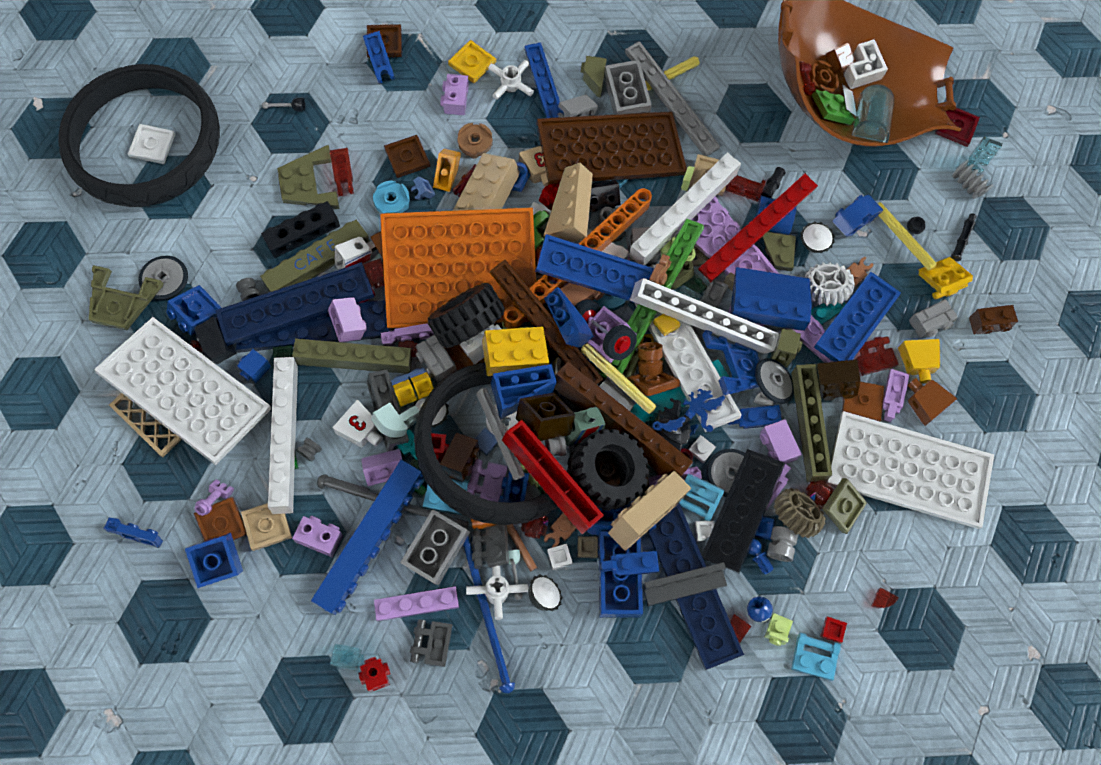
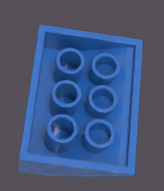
M740 267L735 268L730 314L752 323L805 331L811 320L812 308L809 278Z

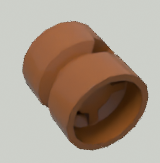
M658 342L639 344L638 357L641 358L638 361L639 373L645 376L661 374L663 372V360L661 359L663 357V345Z

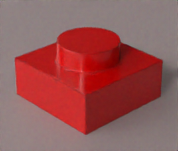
M828 616L825 617L821 637L839 644L843 643L847 623Z

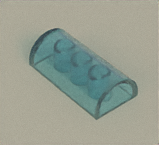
M871 85L861 92L858 99L852 136L888 143L894 107V95L888 87Z

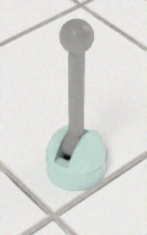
M520 550L508 551L509 565L512 566L514 584H519L516 564L520 560ZM515 593V599L520 600L522 593Z

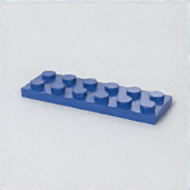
M546 234L535 272L630 301L635 283L643 278L649 280L654 268Z
M870 272L814 345V348L833 362L853 360L901 292Z

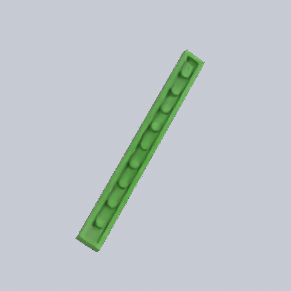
M686 219L666 254L670 256L671 265L666 271L667 280L661 286L671 288L704 230L703 224ZM640 304L634 310L627 324L637 334L636 346L628 357L622 360H613L610 363L621 374H623L657 311ZM600 370L599 374L602 378L606 379L607 375Z

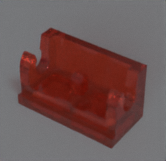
M736 175L726 185L725 190L758 202L766 180L758 183Z

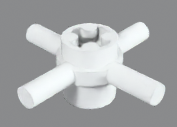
M524 60L518 67L509 65L503 70L492 63L489 65L488 69L501 77L502 85L492 95L494 99L498 100L505 91L514 92L518 89L529 96L533 94L534 90L521 82V73L529 66L527 60Z
M500 565L492 567V577L485 586H466V595L486 594L488 601L494 604L495 620L503 619L502 603L505 602L509 593L528 592V584L509 585L507 580L500 574Z

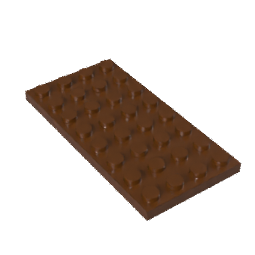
M673 112L542 118L536 121L549 184H560L564 169L577 163H581L593 174L592 181L681 176L686 173L687 167Z

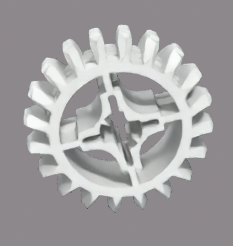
M831 261L829 264L822 262L821 265L815 264L814 267H810L805 274V278L810 279L812 301H818L819 305L825 303L826 306L829 304L835 306L837 302L842 304L844 300L848 301L849 296L853 293L854 277L850 270L845 269V265L840 267L838 263L835 265L831 264Z

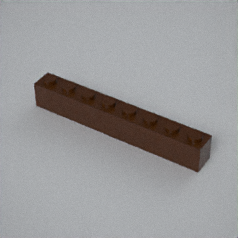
M569 362L556 373V385L554 387L556 391L581 411L594 407L599 408L605 421L604 429L609 431L616 429L619 430V434L625 432L629 435L628 438H634L638 442L636 445L639 448L642 447L644 451L643 456L647 458L648 465L662 476L664 474L669 476L675 471L681 477L693 463L692 460Z

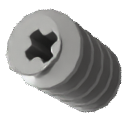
M966 160L955 170L952 177L954 179L958 178L957 182L959 184L963 183L962 188H968L967 193H973L972 198L975 199L988 192L993 187V184L987 186L986 184L989 180L982 181L981 179L984 175L977 176L976 174L979 169L972 171L971 169L974 164L967 166L969 160Z

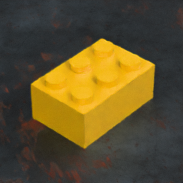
M543 327L485 330L482 345L487 376H493L494 373L549 364Z

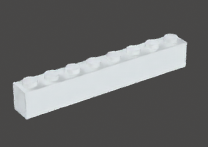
M726 153L631 245L629 256L635 262L646 265L681 230L686 219L692 220L738 174L741 163L729 153Z
M644 278L637 281L634 285L630 301L702 330H709L712 334L723 336L727 340L737 342L762 354L775 351L779 337L777 332Z
M294 357L274 358L268 508L272 514L293 513L298 366Z

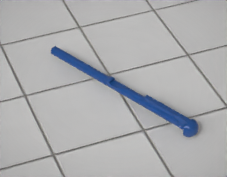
M468 536L463 547L474 586H483L479 571L474 568V562L472 561L473 550ZM477 594L503 685L499 689L503 693H510L515 688V682L511 683L488 606L486 594Z

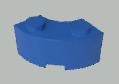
M860 195L845 210L841 208L835 214L836 218L832 222L846 237L853 236L863 226L871 223L883 209L870 195L864 197Z

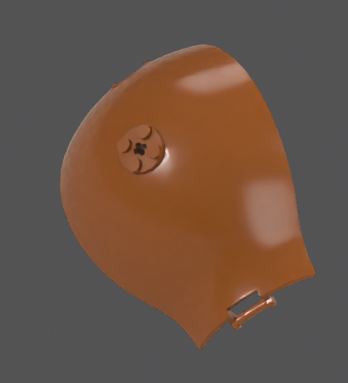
M783 0L778 30L779 58L783 75L795 101L817 126L842 141L863 146L896 144L937 129H952L956 131L962 129L956 126L945 112L956 109L952 86L954 78L951 76L944 78L946 66L954 47L844 0ZM875 39L888 70L881 80L850 89L844 77L845 72L841 73L838 70L833 73L826 53L849 43L854 54L858 44ZM843 85L853 92L857 114L855 116L852 113L855 119L854 122L848 125L824 119L812 97V93L815 90L835 95L840 94L844 97ZM945 86L947 102L938 104L937 88Z

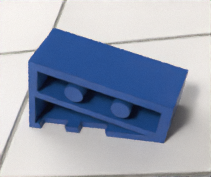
M552 364L493 374L491 388L500 419L517 411L520 398L553 393L556 378Z

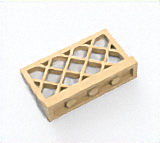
M123 393L109 404L160 456L164 457L181 440L176 434H172V431L169 429L168 434L158 435L159 425L163 424L156 419L155 422H145L146 411L143 409H132L133 401ZM123 400H128V410H120L117 405ZM132 413H141V422L133 423ZM155 425L154 435H145V426ZM158 438H168V444L161 450L158 447Z

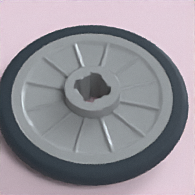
M166 255L155 257L148 261L140 271L138 280L140 289L145 277L161 280L164 283L163 287L153 299H171L185 288L188 281L187 268L176 257Z
M771 358L760 360L755 369V377L760 390L768 399L775 403H788L794 395L790 373L777 360Z
M721 450L714 454L708 462L706 470L708 482L724 489L722 495L724 497H727L745 453L740 450ZM729 471H734L735 476L729 475Z

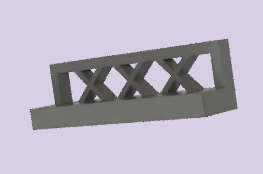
M388 369L369 373L366 383L374 410L376 411L391 403L400 415L401 412ZM407 433L398 438L382 434L387 452L392 451L394 446L408 443L409 441Z
M720 563L645 582L642 588L647 606L726 587L727 583L723 573L726 569L725 564Z

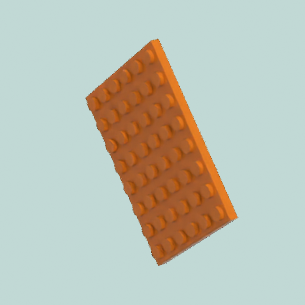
M533 208L380 214L387 328H403L427 324L428 317L443 304L482 283H488L493 287L505 311L513 301L489 273L490 270L504 260L509 263L528 288L536 283ZM504 314L496 322H504ZM511 316L508 319L510 321H515L517 318Z

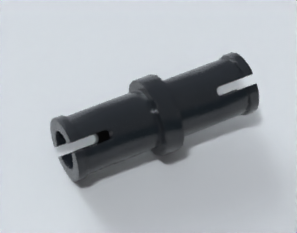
M775 168L772 176L766 181V187L761 196L772 198L774 192L779 189L783 176L786 174L783 168Z

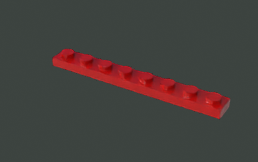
M805 173L700 266L698 270L710 283L714 281L809 196L818 185Z

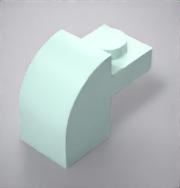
M388 403L373 412L371 420L382 434L398 438L406 435L408 427L417 422L419 409L415 405L399 415L391 403Z

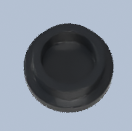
M913 217L907 222V228L913 234H920L925 229V221L921 217Z

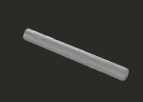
M486 388L480 389L476 393L511 475L514 480L521 479L525 475L519 460L501 440L506 431L490 394Z

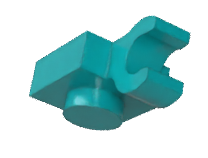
M409 429L407 430L408 443L397 445V447L405 457L410 454L418 464L415 453L414 434Z

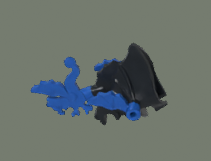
M698 389L697 391L700 394L697 395V398H694V393L691 392V395H688L691 397V402L684 398L685 402L683 403V405H690V408L681 418L679 417L681 401L670 398V401L674 404L671 409L664 407L663 412L658 410V413H653V416L649 418L653 422V430L681 452L682 444L687 443L688 439L691 438L690 436L695 434V430L699 426L698 424L690 426L688 422L697 413L701 417V426L706 431L712 432L713 427L706 425L708 413L705 410H716L719 406H722V401L725 399L724 396L710 399L713 398L711 390Z

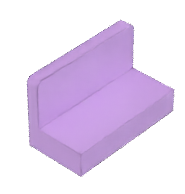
M400 449L361 459L367 486L383 483L389 479L400 460H402Z

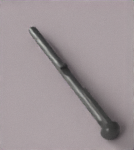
M326 474L319 476L317 479V485L320 489H324L326 486L375 501L378 496L376 493L369 492V488L329 477ZM412 504L404 506L402 509L427 518L431 513V510ZM444 515L465 529L468 528L469 522Z

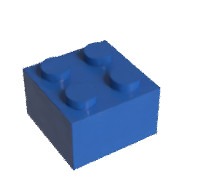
M231 532L185 548L197 588L237 576L243 572Z

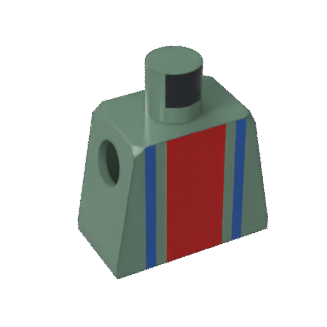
M594 407L574 413L575 418L571 434L563 436L567 447L578 444L595 431L598 432L604 429L605 421L599 408Z

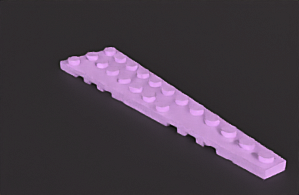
M716 196L692 219V221L704 225V230L698 238L695 247L708 258L712 257L741 231L740 225L736 221L734 222L726 208L720 205ZM755 245L750 247L724 271L726 275L730 272L735 274V268L740 267L779 274ZM811 315L810 323L805 331H795L801 334L800 341L824 363L833 362L814 348V345L824 334L825 330Z

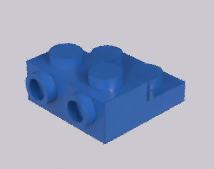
M198 285L167 301L166 313L171 320L176 319L182 332H188L190 335L196 333L194 327L212 317L217 318L215 310L221 307Z

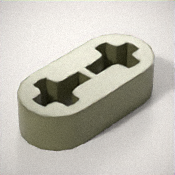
M687 261L684 263L670 288L671 290L677 289L694 276L695 271L691 262Z

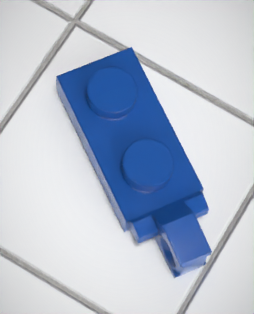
M772 405L740 409L741 418L729 422L728 425L739 424V427L749 429L765 427L782 421L780 406Z
M109 517L104 527L105 531L159 548L163 542L158 536L157 531L152 529L144 531L132 523L124 525L118 518Z
M657 551L616 554L611 556V560L601 561L600 563L601 572L612 571L613 575L618 577L659 573Z

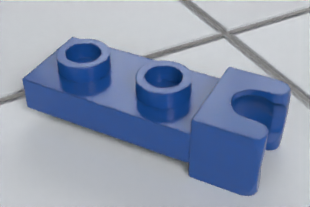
M380 31L364 35L363 39L378 83L382 84L383 74H388L391 80H394L395 77Z

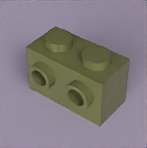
M782 329L775 351L771 352L770 358L777 360L787 368L791 361L795 359L797 352H800L802 341H800L801 334L796 333L793 329Z

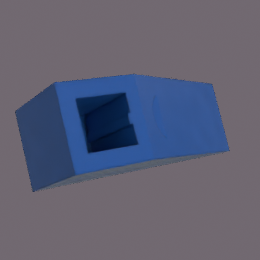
M559 287L555 288L544 298L566 344L581 348L594 337L586 320Z

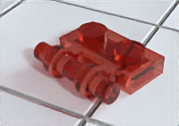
M888 336L875 337L873 340L865 342L859 350L861 356H858L856 359L862 376L891 369L899 365L893 349L884 348L885 344L890 343ZM876 348L877 352L869 353L868 349Z

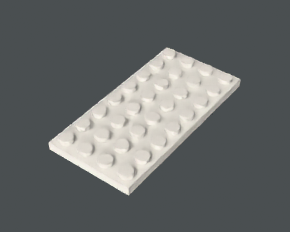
M154 317L94 369L99 376L214 465H217L271 410V406Z
M843 411L840 416L831 458L832 476L826 481V484L837 487L842 478H847L861 495L981 529L983 527L994 454Z

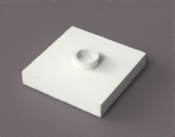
M139 124L128 155L131 158L165 164L176 134L172 130Z

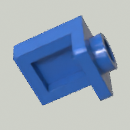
M516 162L520 174L512 190L522 192L530 177V173L525 164Z

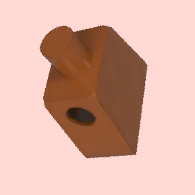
M915 378L907 385L915 393L908 399V403L924 426L957 400L954 395L934 380H930L923 386Z

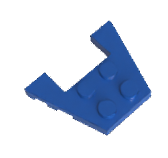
M706 330L702 334L706 348L722 350L732 377L722 376L718 380L723 395L759 387L755 377L756 365L760 361L757 351L737 342L735 344L729 343L725 337H715L711 331Z

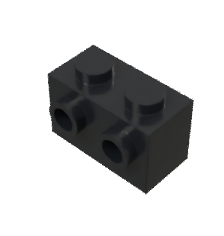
M616 180L592 183L589 212H595L599 208L605 207L614 209L616 206L621 205L619 184Z
M212 317L194 327L197 334L196 339L203 349L202 354L213 363L219 364L237 354L233 344L226 345L217 318Z

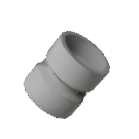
M773 527L770 538L773 542L768 546L767 556L778 561L792 562L795 553L793 546L797 544L799 534L796 535L794 531L786 527Z

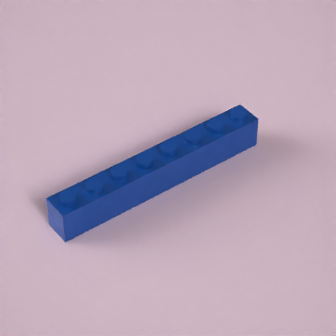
M400 460L311 599L313 603L334 615L344 609L347 596L354 593L358 586L356 582L359 577H363L368 571L369 561L378 555L381 542L388 539L393 523L396 524L400 520L402 509L404 506H408L413 499L412 493L422 485L424 479L420 470Z

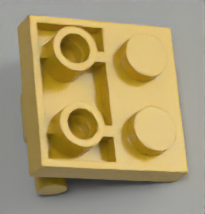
M951 257L936 262V266L931 270H927L925 267L920 268L918 274L937 290L932 293L935 300L958 293V290L968 287V283L973 280V275Z

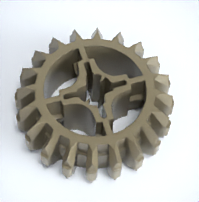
M789 488L782 491L776 497L773 507L776 510L775 513L779 516L778 519L782 520L783 525H786L789 530L794 531L796 535L799 534L801 537L810 538L817 535L823 529L826 520L823 516L824 512L803 491L800 492L798 489Z

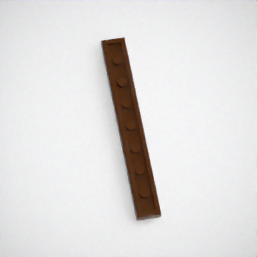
M506 260L490 270L489 273L534 327H543L545 341L564 364L569 362L596 385L603 380L578 347L565 343L554 318Z

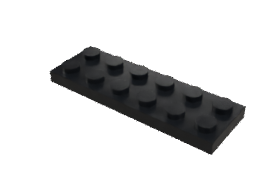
M747 449L702 553L704 560L714 564L724 563L726 569L740 574L784 469V462Z

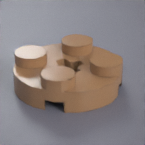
M468 123L458 132V147L471 158L482 156L493 145L492 132L484 124L473 125V123ZM474 137L475 139H479L477 142H472L471 138Z

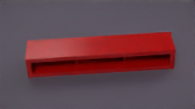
M523 420L506 431L501 439L581 534H584L604 516Z

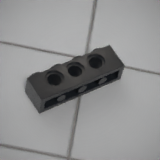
M326 201L317 204L308 211L299 213L291 219L284 220L275 227L266 229L261 235L275 259L339 228L340 224L329 202Z

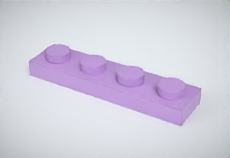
M456 587L374 600L377 622L459 608Z

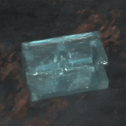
M984 136L971 153L967 166L974 164L971 170L979 169L978 172L982 173L984 169L978 167L977 164L987 166L991 159L996 156L998 150L1001 149L1003 143Z

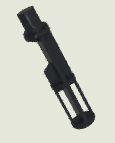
M969 214L968 219L964 222L965 225L961 235L957 239V245L951 255V258L957 262L961 261L971 231L976 224V214Z

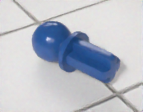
M754 539L748 553L755 556L752 561L757 563L764 575L768 574L773 570V566L766 557L767 553L761 552V543Z

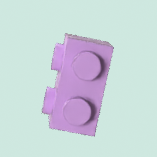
M447 74L446 81H443V92L445 94L444 96L441 95V106L444 107V114L465 115L469 87L468 76Z
M355 298L332 300L328 312L339 342L361 340L366 331V323L362 320L360 307L356 304Z
M786 419L765 426L760 432L761 442L763 445H766L769 451L768 457L787 464L796 461L802 455Z
M303 516L292 539L300 545L333 558L343 535L339 531L340 528L329 523L326 526L321 524V520L316 517L310 516V518Z

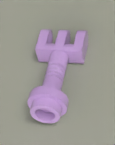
M216 479L209 486L211 494L205 500L200 499L196 502V513L199 515L209 514L212 510L211 505L219 497L227 499L233 493L234 488L231 486L227 488L225 483L220 485V481Z

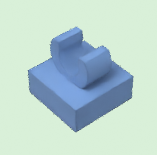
M419 176L413 180L415 186L411 188V191L414 193L419 191L415 199L422 200L424 197L431 199L435 196L428 180Z

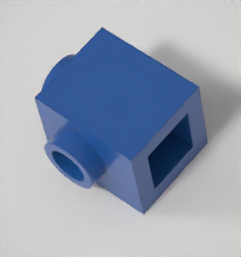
M252 349L240 359L237 367L241 371L239 373L241 377L246 381L252 380L256 384L271 368V365L266 358Z

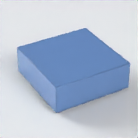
M486 428L475 438L478 440L479 448L486 456L498 444L495 436Z

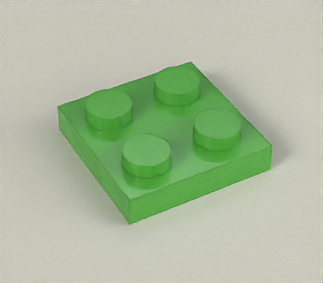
M815 90L812 93V97L824 119L848 125L854 122L855 119L852 113L846 109L845 98L842 95Z

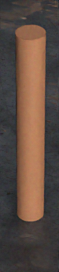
M513 524L506 525L510 537L517 549L520 550V554L530 572L537 569V566Z

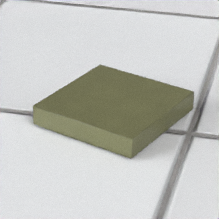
M842 478L822 509L842 533L848 534L867 502L847 478Z

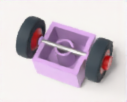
M582 300L574 306L586 320L594 336L587 343L611 363L613 360H622L632 353L636 346L637 334L625 321L605 306L601 308L593 300Z

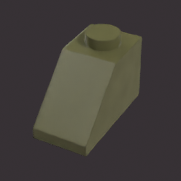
M586 55L585 62L581 64L580 73H583V81L597 97H601L607 59Z

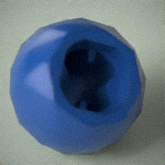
M754 597L747 605V613L755 622H766L772 616L773 606L765 597Z

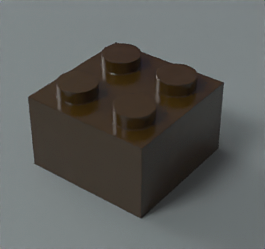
M857 359L817 364L821 399L826 401L838 397L849 399L858 395L861 379Z
M553 392L520 398L515 419L518 422L523 420L540 441L570 435L575 414Z

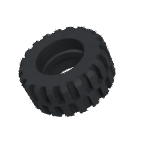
M482 283L459 294L435 310L428 317V325L441 346L445 348L453 347L469 340L486 330L490 325H493L504 314V306L493 287L488 283Z
M601 429L598 432L591 433L573 448L571 457L568 458L567 465L570 466L567 469V473L597 508H602L603 511L616 510L634 501L642 494L643 488L646 487L648 482L645 478L649 476V469L646 468L648 461L643 456L644 451L642 447L639 448L636 445L638 442L634 438H628L629 435L625 432L619 434V430L611 429L610 431L608 429ZM597 454L609 456L618 465L621 475L618 487L608 485L597 474L595 468Z

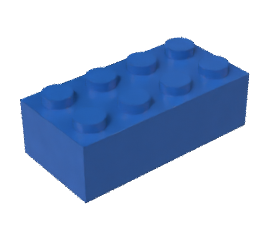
M600 531L598 535L599 618H640L643 615L642 574L618 577L613 575L612 571L601 572L600 563L601 561L611 560V556L616 554L641 552V538L624 551L608 534L609 531Z

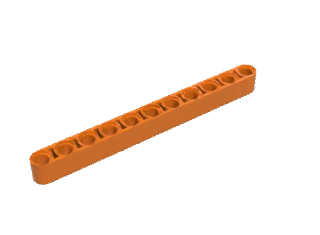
M645 188L637 190L584 238L579 245L590 248L588 245H594L595 248L591 249L602 252L648 210L652 198L651 192ZM544 274L529 289L534 295L537 292L544 294L542 296L535 295L541 304L544 305L546 303L545 297L555 288H563L568 282ZM555 280L557 283L551 284L548 281ZM514 302L504 311V326L507 329L519 328L528 320ZM513 316L517 319L515 321H510L508 318Z

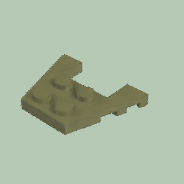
M329 145L277 168L283 203L317 205L328 201L333 209H340L336 191L322 194L317 192L314 165L332 163Z
M93 265L89 320L92 323L127 331L163 287L164 283L161 280L145 277L139 294L107 288L106 285L112 271L108 268Z

